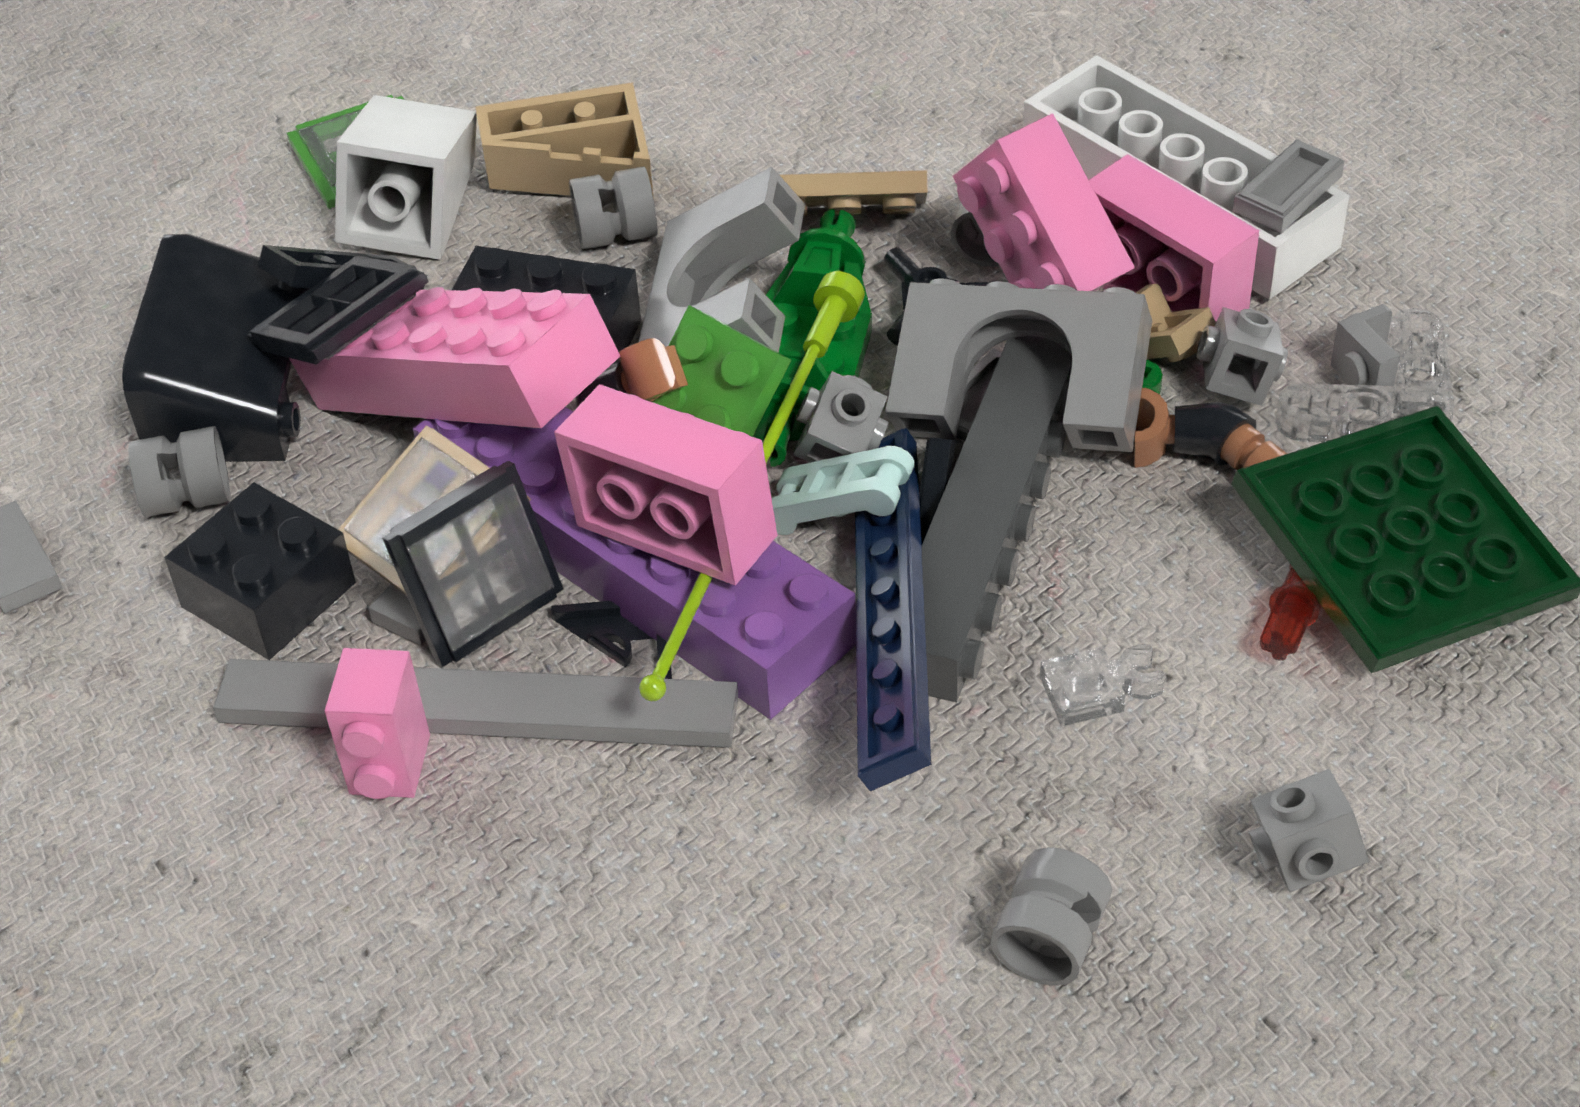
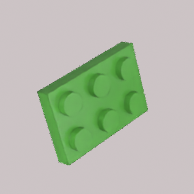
M688 305L668 345H675L688 385L651 402L682 413L691 414L696 418L734 431L744 432L753 437L791 359L702 310Z

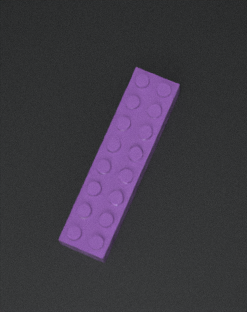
M564 407L542 428L448 421L436 418L425 419L413 428L415 438L426 425L433 428L489 468L494 465L498 467L506 461L514 463L526 494L531 499V507L557 572L598 601H612L620 607L622 617L656 641V634H658L667 643L701 572L577 526L554 433L573 413L572 410ZM439 461L424 480L444 492L458 474ZM484 503L472 509L470 512L475 514ZM773 541L736 586L714 577L712 578L676 655L714 681L737 682L738 698L771 720L856 646L855 593Z

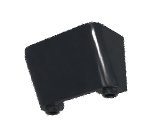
M192 234L163 235L124 357L122 369L123 391L139 440L165 436L171 443L177 442L181 432L215 426L221 440L226 462L286 461L291 437H298L301 425L298 403L290 402L286 389L292 362L287 357L260 351L257 345L251 343L247 334L300 295L279 288L276 277L257 267L260 257Z

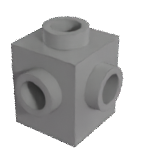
M1223 307L1215 327L1210 325L1205 327L1197 348V359L1203 361L1206 390L1261 406L1273 381L1277 382L1280 379L1288 356V349L1282 346L1279 324L1273 322L1266 314L1253 309H1243L1239 312Z
M832 371L820 390L810 387L803 399L796 420L805 425L793 455L808 462H815L878 448L888 425V421L879 418L888 396L873 390L868 382L852 375L842 376Z
M1330 769L1294 783L1285 784L1276 790L1250 799L1260 826L1248 831L1255 852L1265 871L1277 867L1289 892L1370 862L1354 811Z

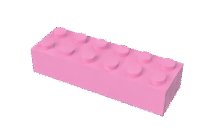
M436 287L429 290H419L316 365L289 359L317 408L320 410L542 428L620 357V354L590 294L561 293L559 290L535 293L521 292L519 289L496 292L482 291L480 288L457 291Z

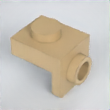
M1158 284L1146 285L1136 292V294H1145L1152 318L1147 359L1167 357L1169 362L1186 359L1197 352L1205 327L1207 325L1215 327L1216 321L1209 307L1171 312Z

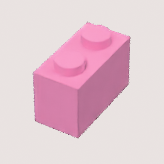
M343 648L326 704L325 714L348 792L351 795H363L373 799H384L387 797L414 798L430 732L410 651Z

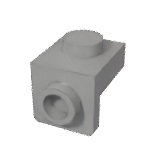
M1385 304L1361 313H1355L1346 319L1338 321L1331 359V366L1340 374L1344 383L1348 387L1354 388L1371 407L1392 398L1400 357L1387 344L1392 311Z

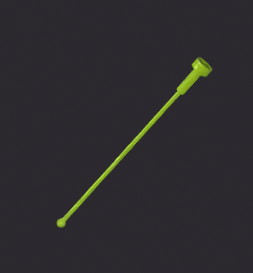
M841 271L826 274L814 294V305L819 313L803 344L806 354L763 441L766 464L816 358H821L825 355L839 323L852 320L857 315L864 300V288L860 281L851 274ZM700 573L653 673L645 676L640 682L639 691L644 699L658 701L665 695L666 683L664 679L713 577Z

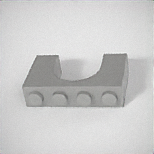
M773 167L667 221L639 342L655 338L665 346H668L688 305L779 353L785 315L750 278L718 293L731 278L744 268L799 241L805 203Z
M934 279L930 283L910 282L885 412L896 431L907 428L913 437L956 440L966 382L977 360L987 350L1002 341L1020 336H1037L1060 344L1072 355V370L1063 418V426L1072 448L1132 452L1152 327V318L1145 294H1136L1132 290L1121 287H1111L1103 292L1077 291L1070 286L1061 284L1048 285L1044 289L1019 288L1014 284L1002 281L991 282L987 286L961 285L950 279Z

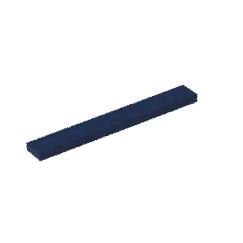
M907 428L900 429L882 438L878 447H900L906 450L914 459V468L905 484L898 486L901 495L895 510L888 516H877L866 510L855 512L857 776L870 792L932 765L917 442Z

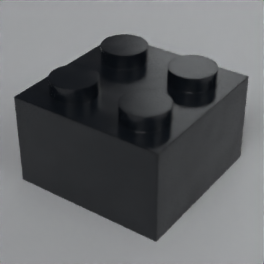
M255 482L164 557L182 608L268 660L273 658L356 583L343 532Z

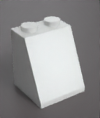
M374 95L337 141L335 242L441 260L475 162L476 111Z

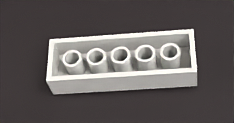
M1097 55L1024 101L1023 127L1053 113L1088 180L1129 154L1260 230L1252 290L1269 300L1341 248L1349 195L1331 186L1282 234L1234 213V196L1278 155Z

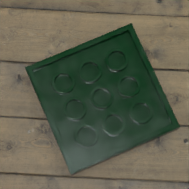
M1439 406L1238 469L1231 483L1370 673L1577 599L1580 595V577Z

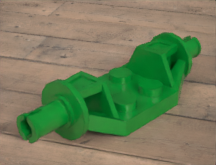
M830 209L822 215L820 228H813L800 233L799 241L790 245L787 265L766 294L773 304L785 315L779 353L791 359V362L753 435L754 438L762 440V443L806 354L803 344L819 313L814 305L813 298L822 278L830 272H846L857 278L865 291V297L857 315L848 322L839 323L825 355L821 358H816L774 447L770 467L781 465L786 457L788 442L797 441L800 438L805 424L797 421L796 416L809 388L813 387L820 390L832 371L842 376L852 375L859 377L872 333V312L862 278L866 263L864 254L858 244L851 238L856 223L852 215L845 210H840L836 225H832L835 209Z

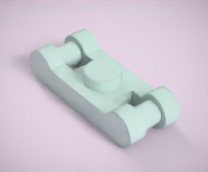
M886 446L786 468L776 485L779 495L772 498L777 534L789 535L793 533L798 523L833 516L842 517L849 513L864 510L877 516L892 514L901 495L898 486L907 482L914 468L913 457L900 447Z

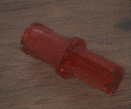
M1291 564L1283 585L1277 587L1270 596L1269 607L1271 613L1259 640L1261 649L1271 652L1273 659L1283 661L1287 658L1288 654L1297 652L1307 626L1312 625L1318 619L1321 609L1316 596L1308 589Z

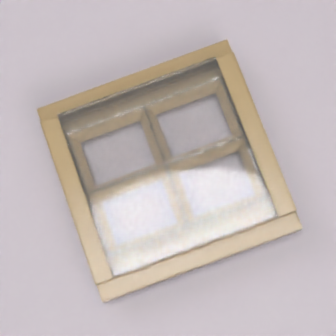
M426 425L338 529L343 532L348 553L406 595L382 537L390 533L389 529L483 473L489 467ZM491 498L462 516L478 555L492 547L504 533ZM452 522L423 540L439 579L468 562ZM466 577L444 591L447 599L451 597Z

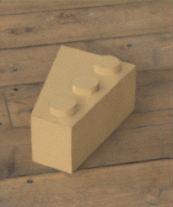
M633 82L475 106L489 189L571 196L570 179L599 174L605 181H611L615 171L645 166L653 194L650 157Z

